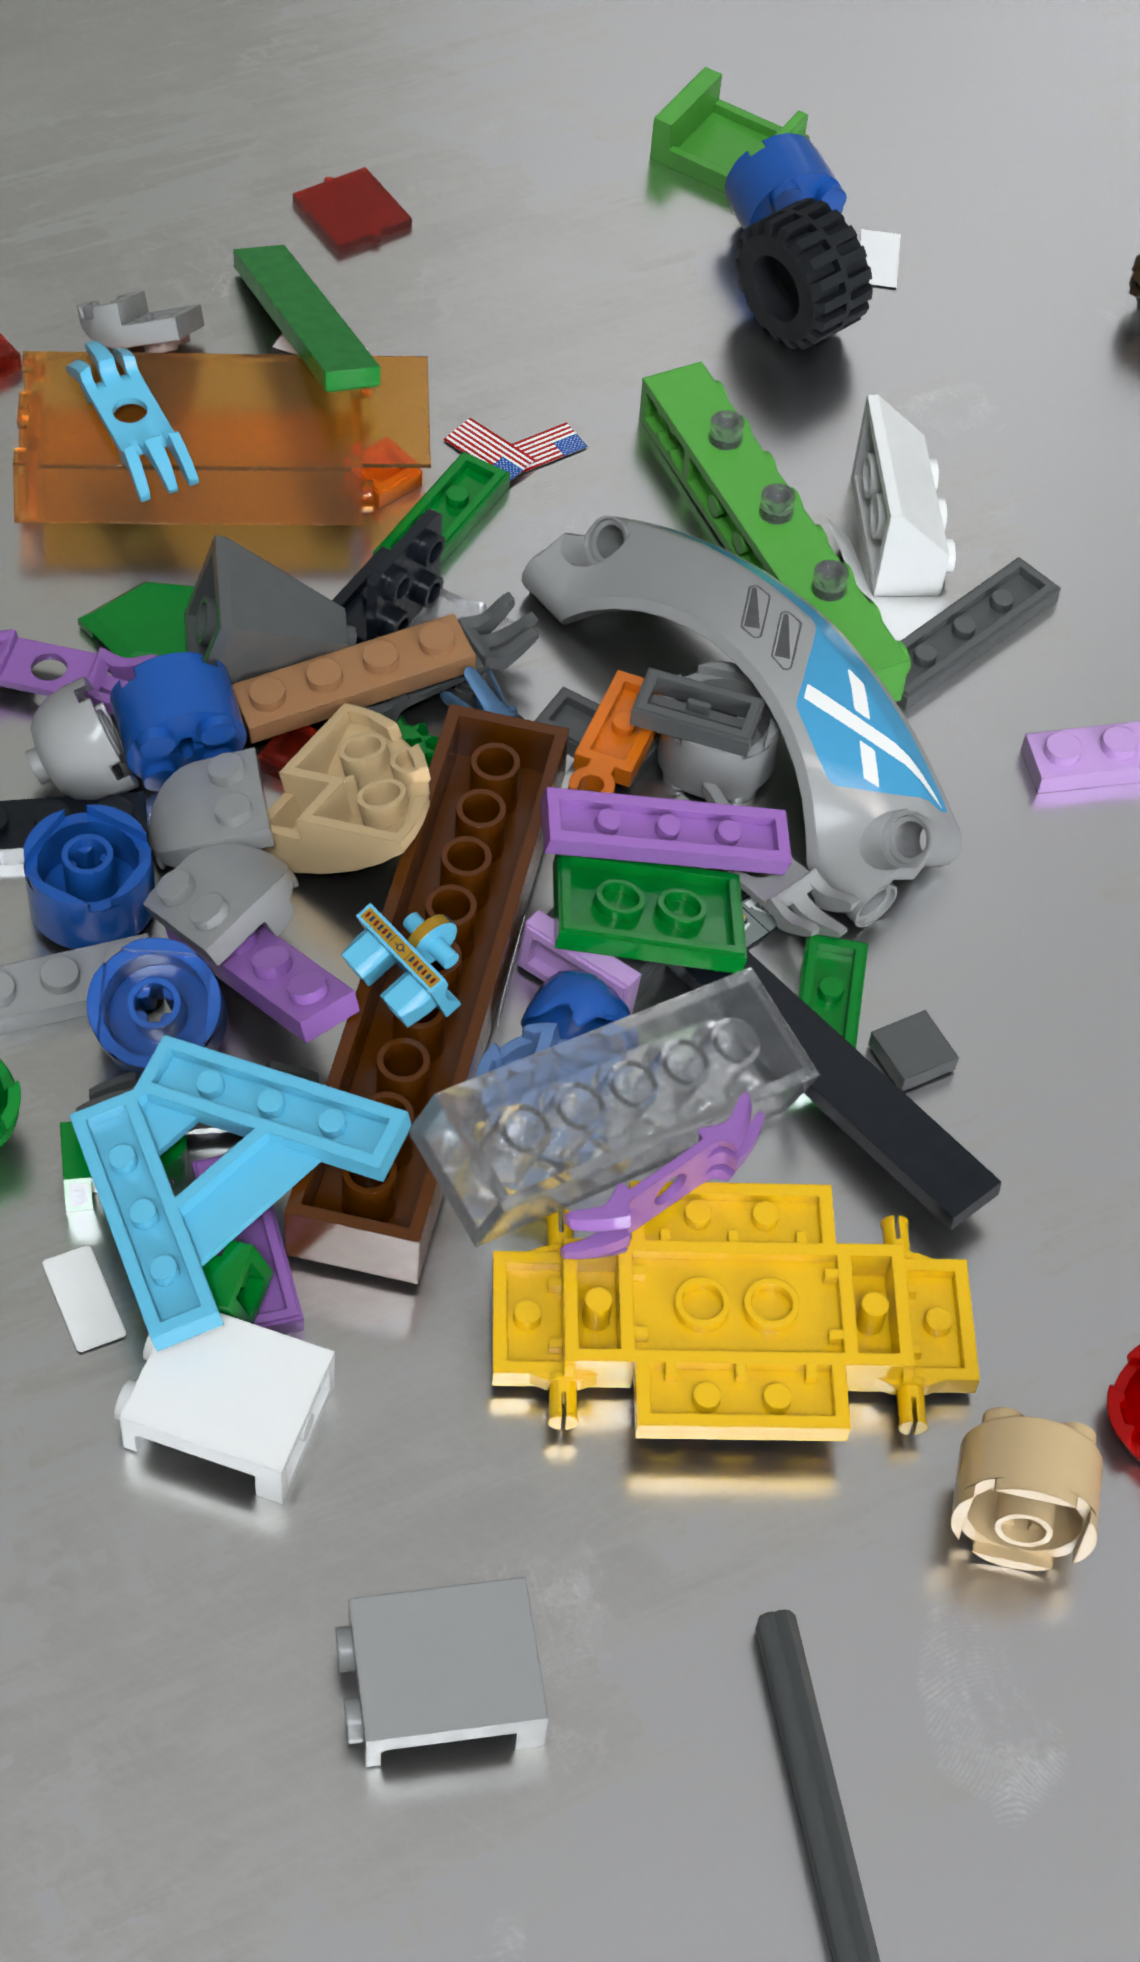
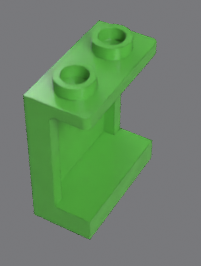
M704 67L654 117L650 151L651 160L725 193L726 179L734 163L746 151L749 152L750 156H753L765 148L763 140L784 133L803 135L810 140L809 135L806 134L808 114L798 110L782 127L719 99L722 74Z

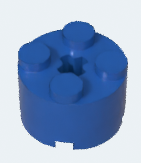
M794 133L778 134L763 140L765 148L753 156H750L749 152L746 151L734 163L726 179V198L743 230L751 226V224L805 198H813L815 202L822 200L829 204L832 211L837 209L841 214L847 199L845 191L818 149L807 137Z
M176 652L160 655L134 667L135 678L123 688L120 679L112 688L110 702L127 765L136 776L142 778L143 785L148 790L160 791L163 784L175 771L189 763L212 758L222 753L240 751L245 746L247 740L246 729L227 667L217 659L216 666L204 663L200 653Z
M100 804L85 805L86 812L67 816L65 815V809L54 812L41 820L32 829L25 841L24 874L31 920L34 926L47 938L61 946L77 949L136 936L146 927L152 917L143 905L149 893L155 888L153 855L146 832L134 817L114 807Z
M167 938L135 940L123 946L121 951L112 956L106 963L103 962L94 973L87 994L89 1023L113 1063L126 1073L134 1072L142 1075L164 1035L218 1051L224 1039L227 1027V1007L216 976L209 965L196 952L181 942ZM165 999L172 1012L163 1014L159 1022H151L144 1010H155L157 1000Z

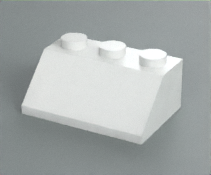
M878 394L867 395L851 477L874 597L940 596L945 574L954 571L956 549L953 538H946L947 505L945 498H938L936 493L939 479L937 459L929 458L924 434Z

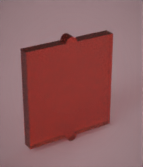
M366 167L336 178L326 177L323 183L293 193V203L338 254L369 242L377 244L385 236L412 227L411 216Z

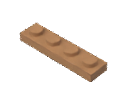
M452 613L232 685L251 744L329 719L344 703L366 707L464 675V670L467 666L477 670L476 655L455 614Z

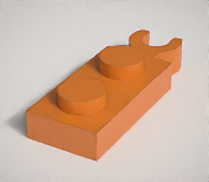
M617 670L574 753L573 769L576 771L570 776L568 789L615 793V783L630 788L657 734L655 731L630 725L631 710L644 681L643 677Z

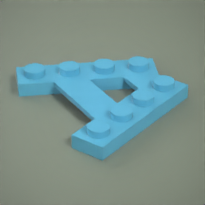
M164 1035L133 1090L69 1115L149 1336L157 1352L224 1325L202 1268L209 1260L321 1162L384 1182L412 1126L408 1111ZM198 1123L244 1137L175 1197L160 1158L164 1152Z

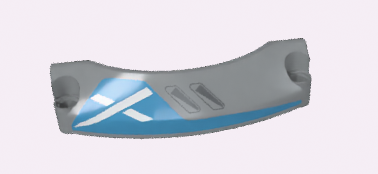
M616 516L598 518L585 535L565 532L528 562L522 573L521 581L524 587L563 625L603 613L623 611L645 612L665 617L690 628L712 642L736 663L751 680L770 708L784 736L793 761L802 798L807 868L810 871L815 867L832 888L853 894L860 899V903L851 912H843L857 927L861 928L870 925L884 915L891 907L898 892L892 880H914L923 867H943L949 865L957 858L962 845L960 827L955 821L932 765L904 714L885 685L851 642L827 617L790 587L747 560L705 540L646 521ZM924 829L926 846L922 851L919 841L920 834Z

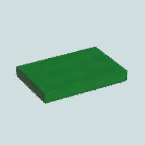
M555 854L553 861L555 948L735 974L743 973L747 961V949L739 875L678 865Z

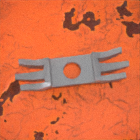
M710 783L702 784V793L707 802L729 804L717 785ZM680 794L679 796H677L676 798H674V799H678V800H688V801H690V800H689L686 796H684L683 794ZM793 857L792 863L785 875L771 874L766 877H754L744 871L718 869L720 872L739 875L741 889L774 917L778 929L794 935L809 937L822 934L830 937H841L847 932V927L828 916L822 910L851 912L860 903V899L855 895L832 888L815 867L809 871ZM811 892V894L814 897L815 904L810 899L807 893Z

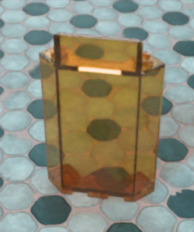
M23 351L22 373H24V391H19L17 413L19 448H14L13 458L14 523L362 526V514H373V479H362V468H431L428 356H373L380 365V385L372 388L327 392L299 355L131 352L135 356L137 367L169 424L175 432L179 431L199 478L198 484L189 486L172 453L165 447L179 490L169 494L147 457L143 454L139 455L151 495L150 500L140 502L131 476L120 460L117 447L92 403L88 404L79 383L66 371L65 366L79 359L90 365L94 382H102L87 352ZM115 360L116 368L118 370L119 375H124V370L122 369L121 365ZM127 404L119 407L115 411L114 416L119 421L133 423L143 419L147 411L142 406Z

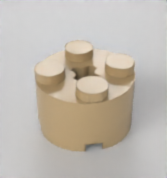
M997 1407L987 1410L983 1414L982 1424L971 1429L960 1444L951 1515V1528L958 1540L961 1532H963L973 1540L972 1552L983 1560L999 1566L1026 1571L1050 1570L1053 1568V1558L1072 1553V1564L1089 1556L1097 1543L1103 1474V1459L1096 1446V1433L1094 1430L1080 1422L1059 1423L1044 1418L1023 1416L1019 1411L1008 1407Z

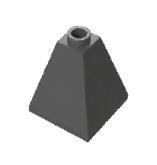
M214 536L184 612L186 652L200 653L204 663L216 666V659L227 667L231 682L234 684L356 645L355 626L347 625L344 607L224 536Z

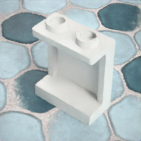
M222 1313L220 1315L224 1325L158 1352L148 1334L143 1351V1359L146 1363L137 1381L128 1379L125 1382L115 1406L114 1418L120 1421L123 1447L138 1452L144 1439H148L255 1476L257 1496L283 1504L334 1388L335 1351Z

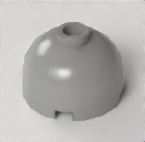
M85 676L60 687L41 703L35 711L30 728L35 747L25 753L31 769L41 785L52 780L64 796H69L76 800H98L110 795L129 792L139 787V781L137 776L128 775L124 777L119 763L127 764L119 732L104 703L101 702L94 706L91 699L85 697L84 693L94 689L91 682Z

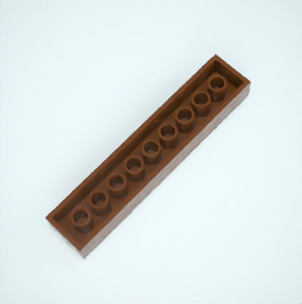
M454 704L449 705L429 767L431 777L429 781L430 806L418 834L400 856L382 915L406 940H408L411 934L403 927V921L413 912H417L424 920L437 914H444L456 924L457 934L451 947L459 954L458 961L449 969L443 968L437 960L431 963V965L447 981V989L460 1001L461 1005L447 1018L435 1007L430 1013L407 1028L379 996L404 973L394 964L369 987L360 979L355 994L360 1011L349 1017L346 1021L326 1086L408 1111L412 1126L384 1182L321 1162L292 1187L284 1211L286 1255L418 1284L475 1088L477 1067L485 1053L544 849L541 799L546 787L561 788L564 780L569 728Z

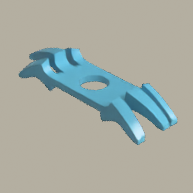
M94 340L84 343L85 349L91 357L102 382L95 383L90 365L79 359L65 366L66 371L79 383L88 404L92 403L117 447L120 460L131 476L140 502L151 499L149 486L139 457L142 454L150 461L169 494L179 490L165 447L170 450L187 484L189 486L198 484L199 478L179 431L175 432L148 388L137 367L135 356L125 348H112V355L104 345ZM115 360L121 365L125 372L124 375H119ZM127 404L142 406L147 411L143 419L133 423L119 421L114 416L115 411L119 407Z

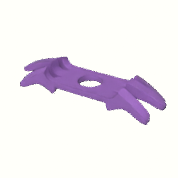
M14 629L0 630V686L49 696L60 687L85 676L94 687V689L84 693L87 699L90 698L94 706L103 702L109 714H113L110 695L114 685L120 679L123 688L129 682L128 680L135 678L134 667L158 655L150 654L134 658H124L104 648H99L98 653H92L20 638ZM44 660H57L67 667L66 672L55 680H42L32 673L34 666Z
M745 1091L740 1095L731 1116L725 1122L699 1128L698 1143L631 1189L623 1183H618L613 1195L606 1204L594 1208L574 1210L565 1214L564 1223L571 1230L597 1233L585 1239L564 1245L560 1248V1256L563 1259H595L615 1256L628 1251L626 1247L630 1245L631 1233L706 1181L720 1179L727 1182L754 1149L762 1130L765 1114L759 1111L750 1122L752 1103L750 1095ZM677 1176L674 1183L664 1193L657 1196L661 1188L669 1180Z

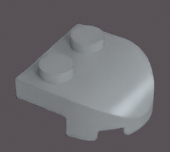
M145 291L118 295L116 300L111 301L109 304L99 305V301H90L77 306L81 327L90 339L110 348H129L144 345L146 355L176 350L178 345L191 342V333L205 326L201 304L149 312Z
M255 747L236 752L222 753L212 758L189 763L179 768L166 780L155 799L151 811L148 834L152 854L162 870L167 866L176 868L191 853L209 845L233 843L257 849L275 846L260 763Z
M214 844L191 853L174 870L165 874L159 880L157 886L149 893L143 905L155 920L215 965L219 966L259 926H262L276 937L283 932L295 912L290 898L293 888L298 887L299 883L286 863L270 853L241 844Z

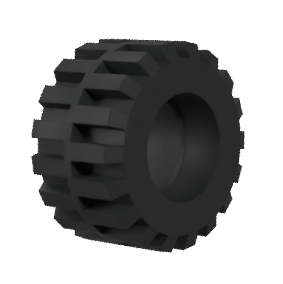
M805 198L751 224L742 232V240L737 243L736 251L739 258L735 260L736 270L740 277L738 282L750 311L754 313L760 326L770 332L772 338L779 343L783 341L787 347L792 349L798 347L801 349L809 348L861 320V316L865 315L869 309L868 300L872 299L873 288L869 283V280L872 279L871 267L867 264V254L864 246H861L857 239L858 234L852 225L848 226L844 216L837 209L832 211L829 204L822 200L815 202L813 198Z

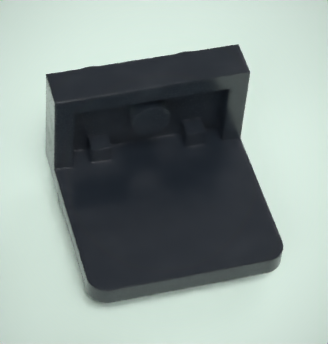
M428 509L391 550L382 546L332 600L345 608L347 625L355 626L357 632L356 644L409 628L411 622L423 608L430 609L438 600L444 584L443 578L440 577V560L445 546V538L441 535V513Z

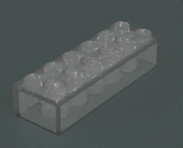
M749 967L437 1092L414 1121L408 1133L475 1247H478L617 1186L618 1183H624L669 1163L698 1143L699 1128L725 1122L731 1116L740 1095L745 1091L750 1095L752 1103L750 1122L759 1111L765 1114L764 1120H767L787 1111L820 1074L752 967Z

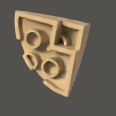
M344 703L279 772L284 793L268 809L275 846L260 850L281 859L292 873L311 874L356 871L384 863L404 853L422 827L430 806L429 781L431 777L425 755L419 744L411 747L403 740L399 726L395 721L367 708Z

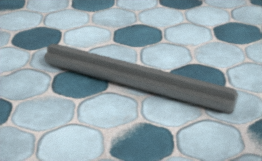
M784 1609L767 1612L759 1616L755 1630L834 1962H880L797 1619L790 1610Z

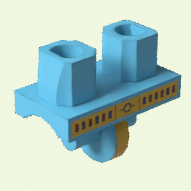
M371 903L356 915L365 930L350 943L341 956L352 971L368 987L394 964L404 973L379 996L407 1028L426 1016L435 1007L447 1018L461 1005L460 1001L447 989V981L431 965V963L437 960L443 968L449 969L459 959V954L451 947L456 938L457 926L449 917L444 914H437L424 920L417 912L409 914L403 921V927L411 934L408 940H406Z

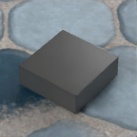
M926 1010L872 1031L868 1043L901 1091H906L955 1070L959 1059Z

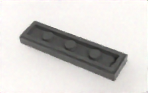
M1018 557L901 640L909 653L911 668L906 676L901 700L896 702L897 705L904 711L909 709L1056 603L1061 588Z

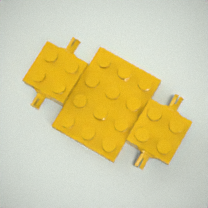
M630 1181L629 1188L631 1189L641 1181ZM668 1181L658 1192L657 1196L664 1193L674 1182ZM705 1182L631 1233L630 1245L626 1247L628 1251L615 1256L595 1259H563L560 1256L561 1247L585 1238H574V1230H571L564 1223V1215L570 1212L567 1209H563L562 1232H559V1209H554L546 1214L547 1246L530 1251H493L492 1386H536L549 1390L548 1424L554 1429L560 1430L562 1404L565 1406V1430L572 1429L578 1425L577 1390L587 1387L631 1388L633 1380L635 1438L847 1441L851 1430L848 1391L884 1392L896 1395L899 1431L909 1435L913 1424V1435L924 1433L929 1428L924 1395L931 1393H975L980 1382L967 1259H933L911 1252L908 1232L909 1220L901 1215L898 1216L896 1226L894 1215L887 1216L880 1221L883 1244L836 1243L832 1185Z

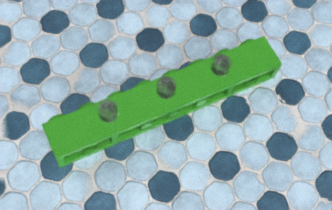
M702 361L643 377L639 419L726 550L768 572L811 603L851 642L885 685L895 702L900 701L904 691L906 676L911 668L907 648L900 640H895L883 623L878 606L873 601H868L855 582L852 569L846 562H841L829 545L827 535L822 526L819 524L815 525L803 508L802 500L797 490L787 485L777 470L772 454L762 449L753 436L751 426L746 417L739 415L728 400L723 384L719 380H714Z

